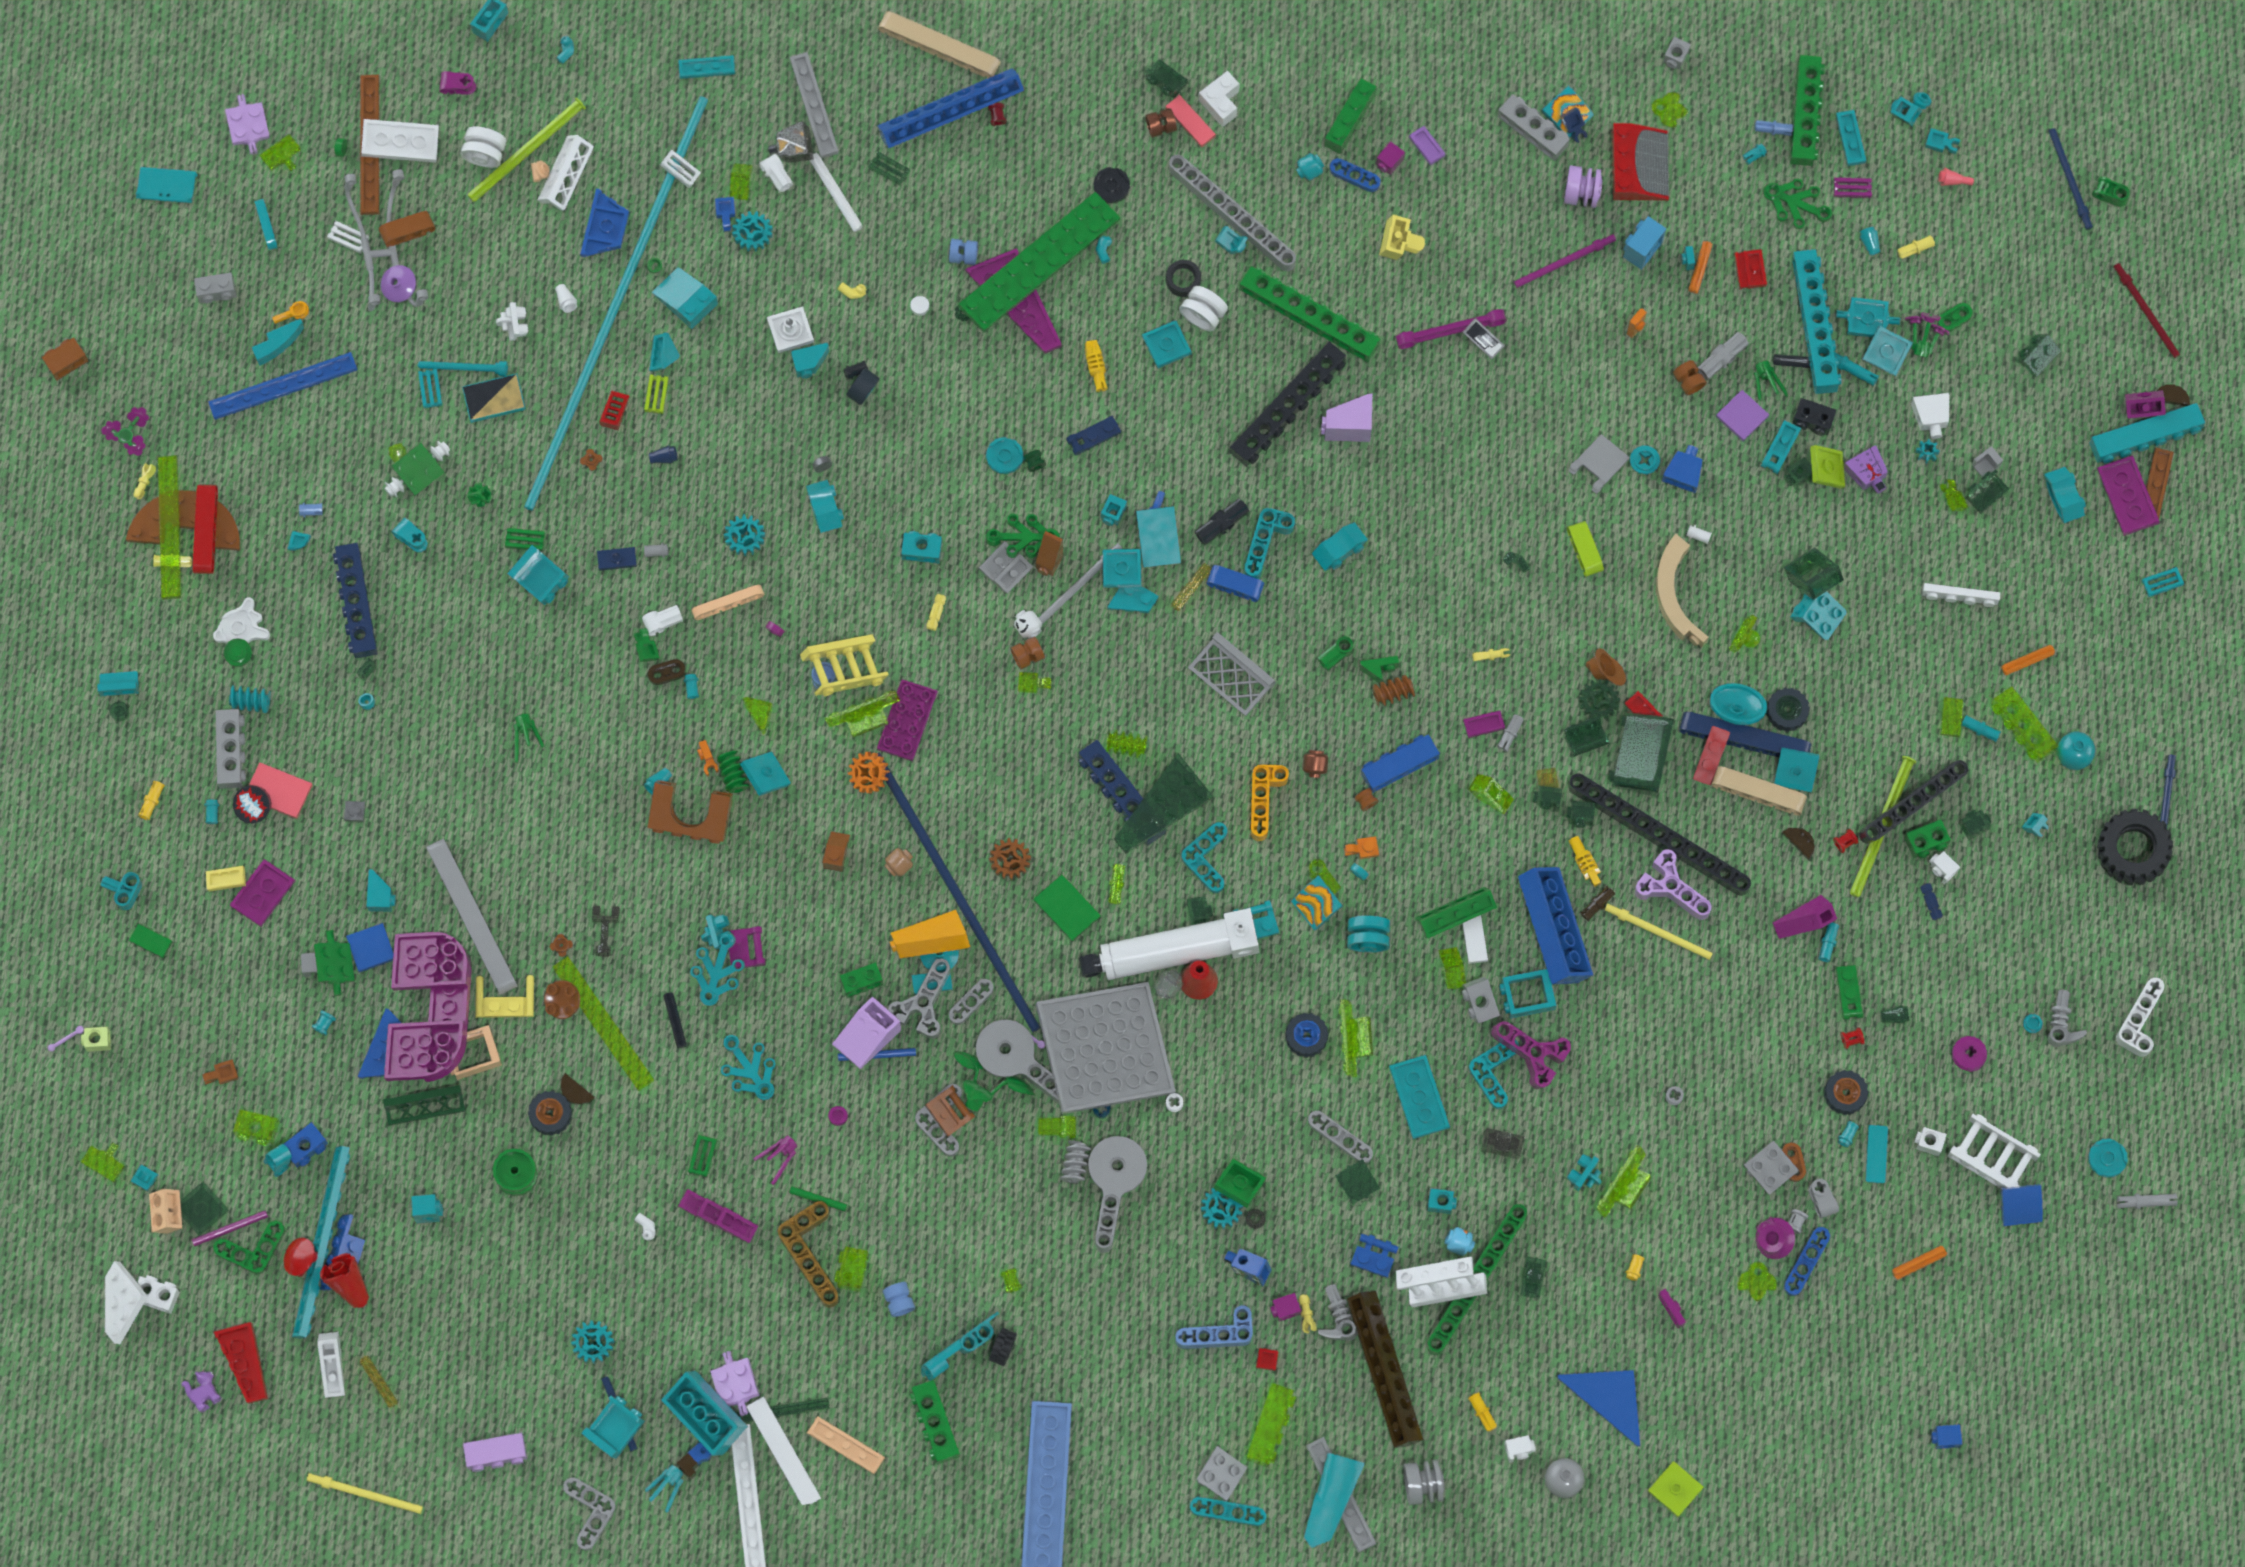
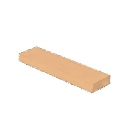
M818 1416L807 1432L813 1438L874 1475L885 1459L881 1454Z

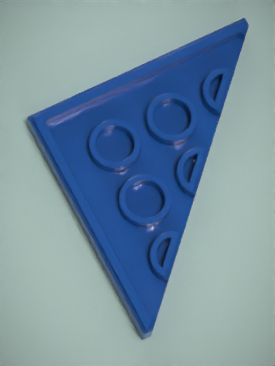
M1634 1370L1557 1376L1559 1381L1564 1383L1580 1399L1584 1400L1594 1411L1633 1442L1636 1447H1640Z

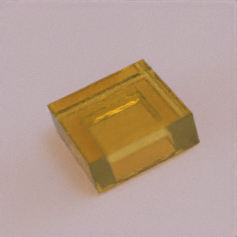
M1555 768L1536 771L1539 791L1559 787Z

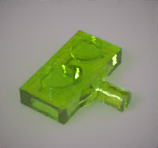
M288 134L259 156L270 171H273L282 164H285L290 171H293L296 165L291 161V158L301 151V148L291 135Z
M113 1142L106 1152L90 1146L80 1161L83 1165L115 1183L125 1168L123 1164L116 1161L113 1157L117 1148H119Z

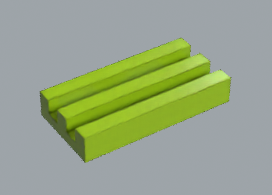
M649 376L645 412L664 413L669 377ZM653 381H656L653 406L649 408ZM660 382H664L660 409H656Z

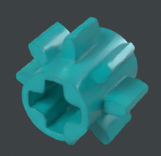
M1930 439L1925 443L1920 441V448H1916L1915 451L1919 453L1918 460L1923 459L1926 464L1928 460L1935 462V455H1939L1940 450L1936 449L1937 442L1932 443Z

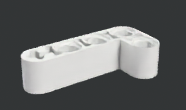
M2152 978L2147 982L2116 1036V1041L2120 1046L2140 1057L2147 1056L2154 1046L2152 1039L2140 1032L2164 990V983L2159 978ZM2155 985L2157 988L2151 996L2149 993L2152 986ZM2140 1001H2146L2149 1004V1008L2142 1007ZM2131 1017H2137L2140 1024H2134ZM2122 1033H2128L2131 1040H2125L2122 1037ZM2139 1043H2145L2148 1049L2142 1050L2139 1047Z

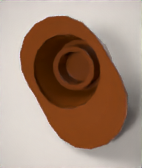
M1597 649L1595 656L1587 661L1586 667L1595 679L1609 680L1617 686L1625 684L1626 675L1622 666L1604 649Z

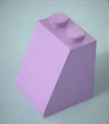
M1372 394L1364 395L1327 410L1326 417H1322L1321 434H1325V441L1370 442Z

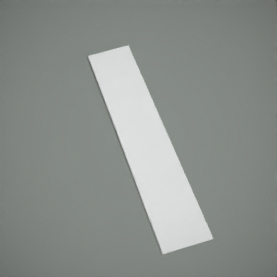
M762 1397L746 1406L801 1504H811L821 1499L765 1398Z

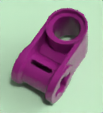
M449 71L441 73L440 93L470 95L475 92L476 84L469 73Z

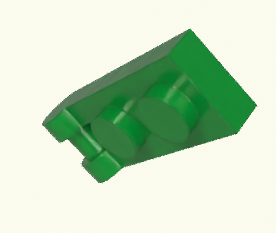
M1856 965L1836 967L1843 1020H1848L1850 1017L1863 1018ZM1848 1005H1855V1009L1849 1010Z

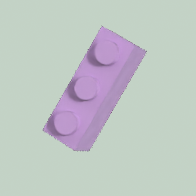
M522 1433L463 1443L468 1470L472 1469V1472L483 1471L484 1467L487 1466L500 1468L504 1466V1463L509 1462L512 1465H517L527 1459Z

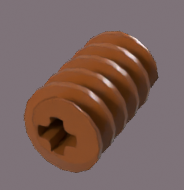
M1402 675L1401 680L1395 677L1394 683L1390 679L1387 680V685L1384 682H1380V688L1377 684L1373 685V695L1378 707L1379 702L1386 706V700L1394 704L1395 697L1400 702L1401 695L1408 699V693L1415 697L1412 681L1406 675Z

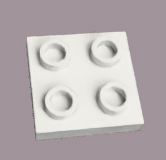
M803 307L767 317L778 353L814 343Z

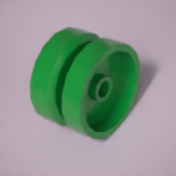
M517 1148L508 1149L500 1153L493 1165L495 1181L500 1190L508 1195H525L536 1185L538 1179L536 1164L531 1155L524 1150Z

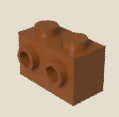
M74 337L64 340L59 347L48 350L42 356L45 365L56 381L88 362L85 353Z

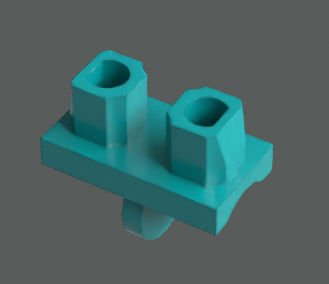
M710 914L706 916L708 927L704 928L705 933L701 936L703 942L708 941L709 946L720 949L719 937L724 934L722 928L730 923L725 915L715 917ZM725 937L723 939V942L725 944H728L729 939Z
M1584 1154L1581 1156L1577 1164L1585 1169L1582 1174L1572 1169L1567 1179L1574 1185L1575 1190L1579 1191L1587 1179L1589 1180L1586 1184L1588 1188H1591L1593 1184L1600 1185L1602 1183L1598 1178L1601 1171L1597 1169L1594 1174L1591 1173L1598 1164L1599 1159L1594 1156L1592 1159Z

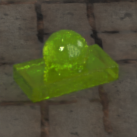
M1750 615L1745 618L1729 647L1730 651L1736 653L1743 644L1749 648H1754L1759 644L1760 635L1756 630H1752L1757 620L1756 616Z

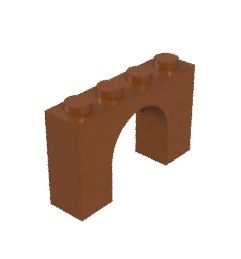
M661 780L655 782L648 828H651L656 833L671 832V835L678 837L689 835L694 840L705 838L709 839V842L716 844L726 839L733 794L714 790L711 793L707 818L699 824H687L676 816L673 808L677 783Z

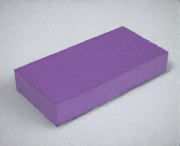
M1425 126L1409 135V139L1430 166L1446 156V153Z

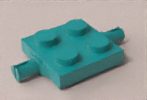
M1851 297L1848 311H1836V318L1847 319L1848 335L1873 338L1879 326L1886 329L1888 324L1900 325V317L1889 316V301Z

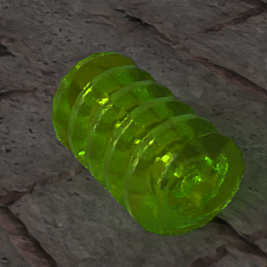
M1117 729L1114 730L1113 734L1109 731L1106 751L1110 752L1113 748L1114 754H1117L1119 749H1121V754L1125 755L1128 751L1129 757H1132L1134 752H1136V757L1140 758L1142 754L1143 756L1145 755L1148 736L1145 735L1143 740H1141L1140 734L1133 738L1132 732L1126 737L1125 731H1122L1120 735H1118Z

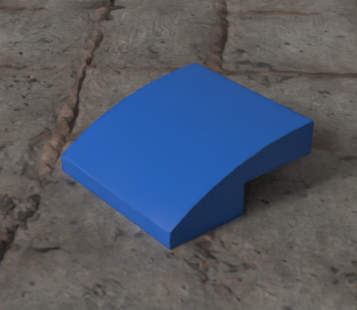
M2040 1184L2001 1188L2003 1226L2042 1222L2043 1205Z

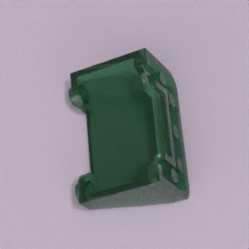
M1627 712V715L1622 716L1621 726L1624 727L1615 771H1611L1609 782H1612V788L1657 797L1670 741L1673 718Z

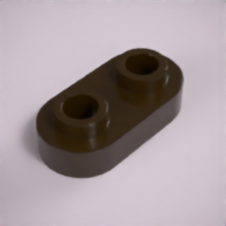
M678 659L654 665L648 671L649 681L654 685H662L681 679L686 672L685 665ZM679 668L680 670L678 673H674L673 669ZM659 673L661 674V677L659 679H656L654 677L655 674Z

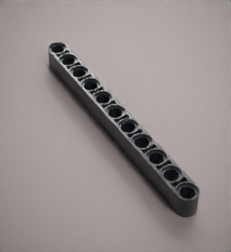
M1579 773L1574 774L1570 778L1568 788L1575 796L1661 849L1672 850L1676 854V858L1736 895L1743 896L1748 893L1751 880L1747 875L1586 776ZM1579 781L1583 786L1577 788L1573 785V782ZM1595 791L1599 796L1593 798L1589 795V792ZM1611 801L1615 804V807L1609 808L1605 803ZM1628 811L1631 813V817L1625 818L1622 812ZM1644 821L1648 827L1642 828L1638 825V822ZM1660 831L1664 834V837L1658 838L1654 833ZM1676 841L1681 847L1674 848L1671 842ZM1695 852L1697 857L1690 858L1687 853ZM1704 862H1711L1713 868H1706ZM1727 872L1730 877L1725 879L1721 877L1720 873ZM1738 882H1743V883H1745V884H1746V888H1744V889L1739 888V887L1737 886V883H1738Z

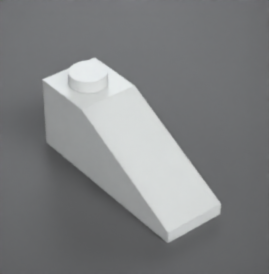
M339 1332L319 1334L317 1343L325 1398L345 1395Z

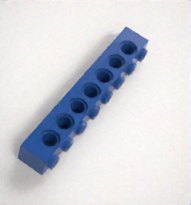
M1011 68L877 125L883 142L888 148H891L1020 93L1024 89L1019 74Z

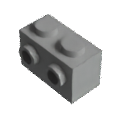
M232 273L194 278L199 303H211L237 297Z

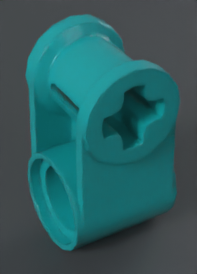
M403 518L391 531L397 539L405 543L413 551L423 552L426 550L428 543L425 534L407 518Z
M280 1144L265 1155L263 1162L265 1165L268 1164L273 1170L274 1176L278 1177L289 1168L292 1156L289 1149L284 1144Z

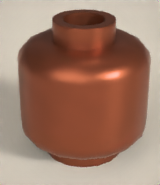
M1309 750V753L1304 755L1303 771L1309 773V777L1320 778L1321 774H1326L1328 771V756L1324 754V751Z

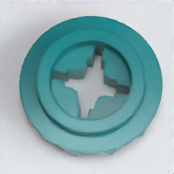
M1646 445L1635 448L1630 455L1632 469L1637 471L1638 474L1648 475L1652 472L1654 473L1660 464L1658 452ZM1641 456L1643 458L1650 457V459L1648 460V464H1640L1642 460Z

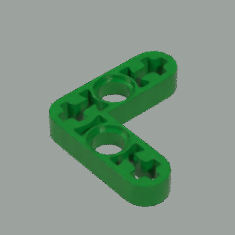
M280 1221L270 1222L254 1252L226 1239L217 1240L214 1243L213 1250L220 1258L254 1274H261L266 1270L282 1240L285 1227ZM277 1225H279L280 1233L276 1232L273 1236V1238L276 1239V1242H274L270 1238H266L267 1235H269V1237L272 1236L273 1231L271 1230V1228H275ZM266 1242L272 1244L271 1251L267 1253L261 1250L262 1245ZM225 1243L226 1248L232 1251L230 1258L228 1257L230 1254L226 1251L219 1253V1245L223 1246ZM240 1251L244 1252L245 1259L241 1262L236 1261L235 1254ZM259 1252L262 1256L267 1257V1259L265 1260L262 1257L260 1261L262 1267H257V1269H254L255 1266L253 1265V1262L259 1261L260 1256L257 1255V1253Z

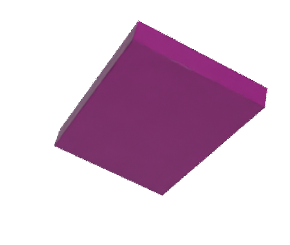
M263 859L246 882V886L242 887L230 903V907L262 927L295 883V880Z

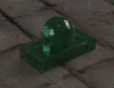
M1527 1257L1520 1296L1534 1299L1540 1298L1546 1260Z

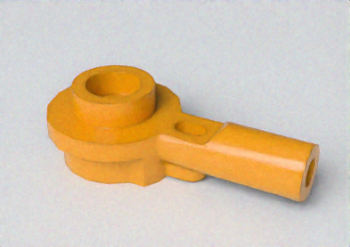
M297 301L290 306V310L276 315L272 319L275 324L291 317L304 319L309 314V307L305 302Z

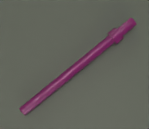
M1612 234L1602 240L1597 239L1591 245L1514 281V285L1518 288L1594 251L1598 252L1604 249V246L1615 242L1616 238Z

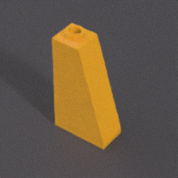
M956 910L891 932L892 941H890L893 952L897 951L899 958L970 947L967 933Z

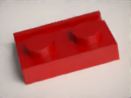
M1762 249L1740 253L1735 252L1734 257L1739 290L1742 288L1766 287L1767 280Z

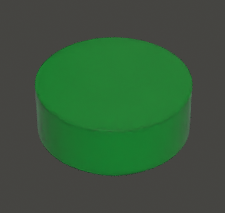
M338 138L335 142L334 153L338 157H344L347 149V140Z

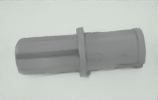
M1513 715L1507 729L1503 730L1504 734L1497 748H1503V751L1508 752L1514 738L1518 736L1517 732L1523 722L1521 716Z

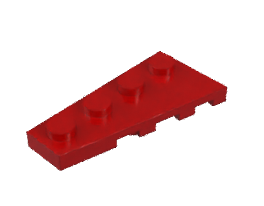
M248 1322L213 1332L218 1339L223 1354H225L229 1362L230 1369L237 1379L236 1381L246 1402L251 1404L268 1399L253 1323Z

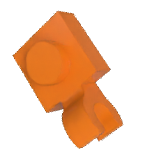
M706 740L699 742L700 749L697 752L700 760H705L706 762L704 766L705 775L709 776L708 769L711 767L718 773V765L713 760Z
M1376 837L1357 839V845L1348 844L1344 848L1345 856L1359 854V859L1379 857Z

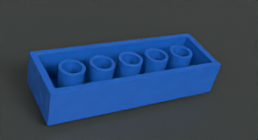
M1533 868L1519 875L1520 887L1525 897L1526 906L1531 916L1551 983L1576 984L1593 976L1560 868Z

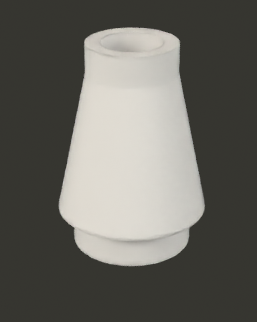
M565 284L558 285L555 291L560 309L565 313L574 311L577 308L576 298L567 289Z

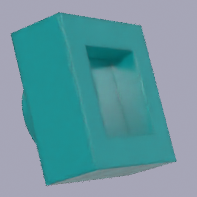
M1693 246L1685 247L1684 253L1681 254L1682 265H1685L1686 270H1694Z

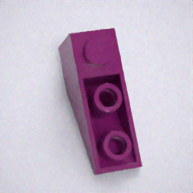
M1820 895L1772 924L1777 937L1781 939L1821 929L1837 920V916L1832 904Z

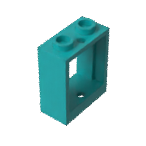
M1547 969L1503 977L1502 984H1499L1501 996L1505 995L1506 1000L1503 1003L1505 1014L1509 1013L1510 1019L1556 1009L1557 1005ZM1540 978L1546 1003L1515 1009L1509 984Z

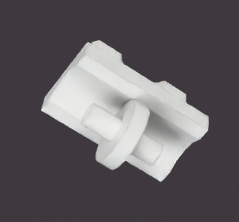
M510 302V307L506 308V312H501V318L496 320V325L502 326L503 331H508L509 341H514L517 337L527 335L528 326L527 324H518V319H525L526 317L525 307H518L516 302Z

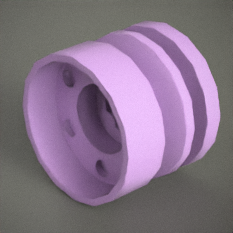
M1570 165L1564 204L1577 205L1580 197L1583 198V206L1586 207L1588 199H1592L1591 207L1596 208L1602 189L1601 170L1596 169L1595 177H1591L1592 168H1589L1587 175L1583 176L1582 167Z

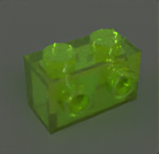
M845 1246L844 1252H840L838 1263H841L840 1271L836 1270L834 1282H837L838 1288L861 1292L869 1256L867 1250Z

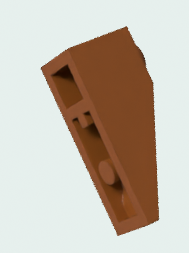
M1045 531L1036 560V569L1042 575L1048 576L1049 574L1053 576L1063 558V539Z

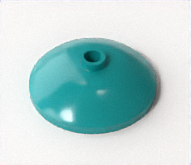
M1729 683L1721 685L1713 690L1710 697V706L1714 713L1724 721L1735 725L1757 723L1763 719L1767 711V703L1764 697L1755 689L1742 684Z

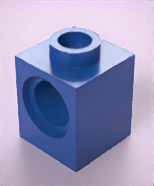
M1960 1425L1936 1426L1934 1432H1931L1932 1444H1936V1449L1960 1447L1962 1445Z

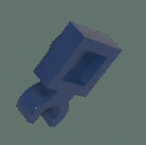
M1575 107L1560 116L1566 131L1572 133L1573 141L1579 142L1578 135L1580 133L1584 138H1587V132L1581 128L1585 125L1579 108Z

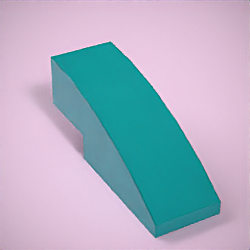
M301 318L266 333L268 340L252 347L259 366L280 355L297 339L304 329Z

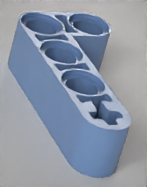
M1243 1305L1238 1306L1234 1311V1325L1182 1328L1176 1333V1344L1182 1349L1248 1345L1252 1340L1253 1334L1251 1310ZM1245 1312L1248 1317L1245 1320H1240L1237 1314ZM1241 1331H1245L1249 1334V1337L1242 1340L1238 1337V1334ZM1226 1332L1229 1335V1339L1222 1341L1218 1335ZM1193 1333H1196V1335H1195V1341H1196V1342H1193ZM1206 1333L1210 1338L1208 1341L1202 1342L1199 1339V1335ZM1185 1334L1188 1339L1187 1342H1183L1179 1338H1182V1335Z

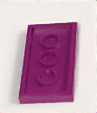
M2133 455L2097 467L2123 536L2160 524Z

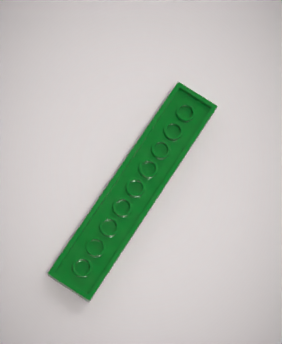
M1094 192L961 301L958 307L984 333L1114 226L1121 217Z

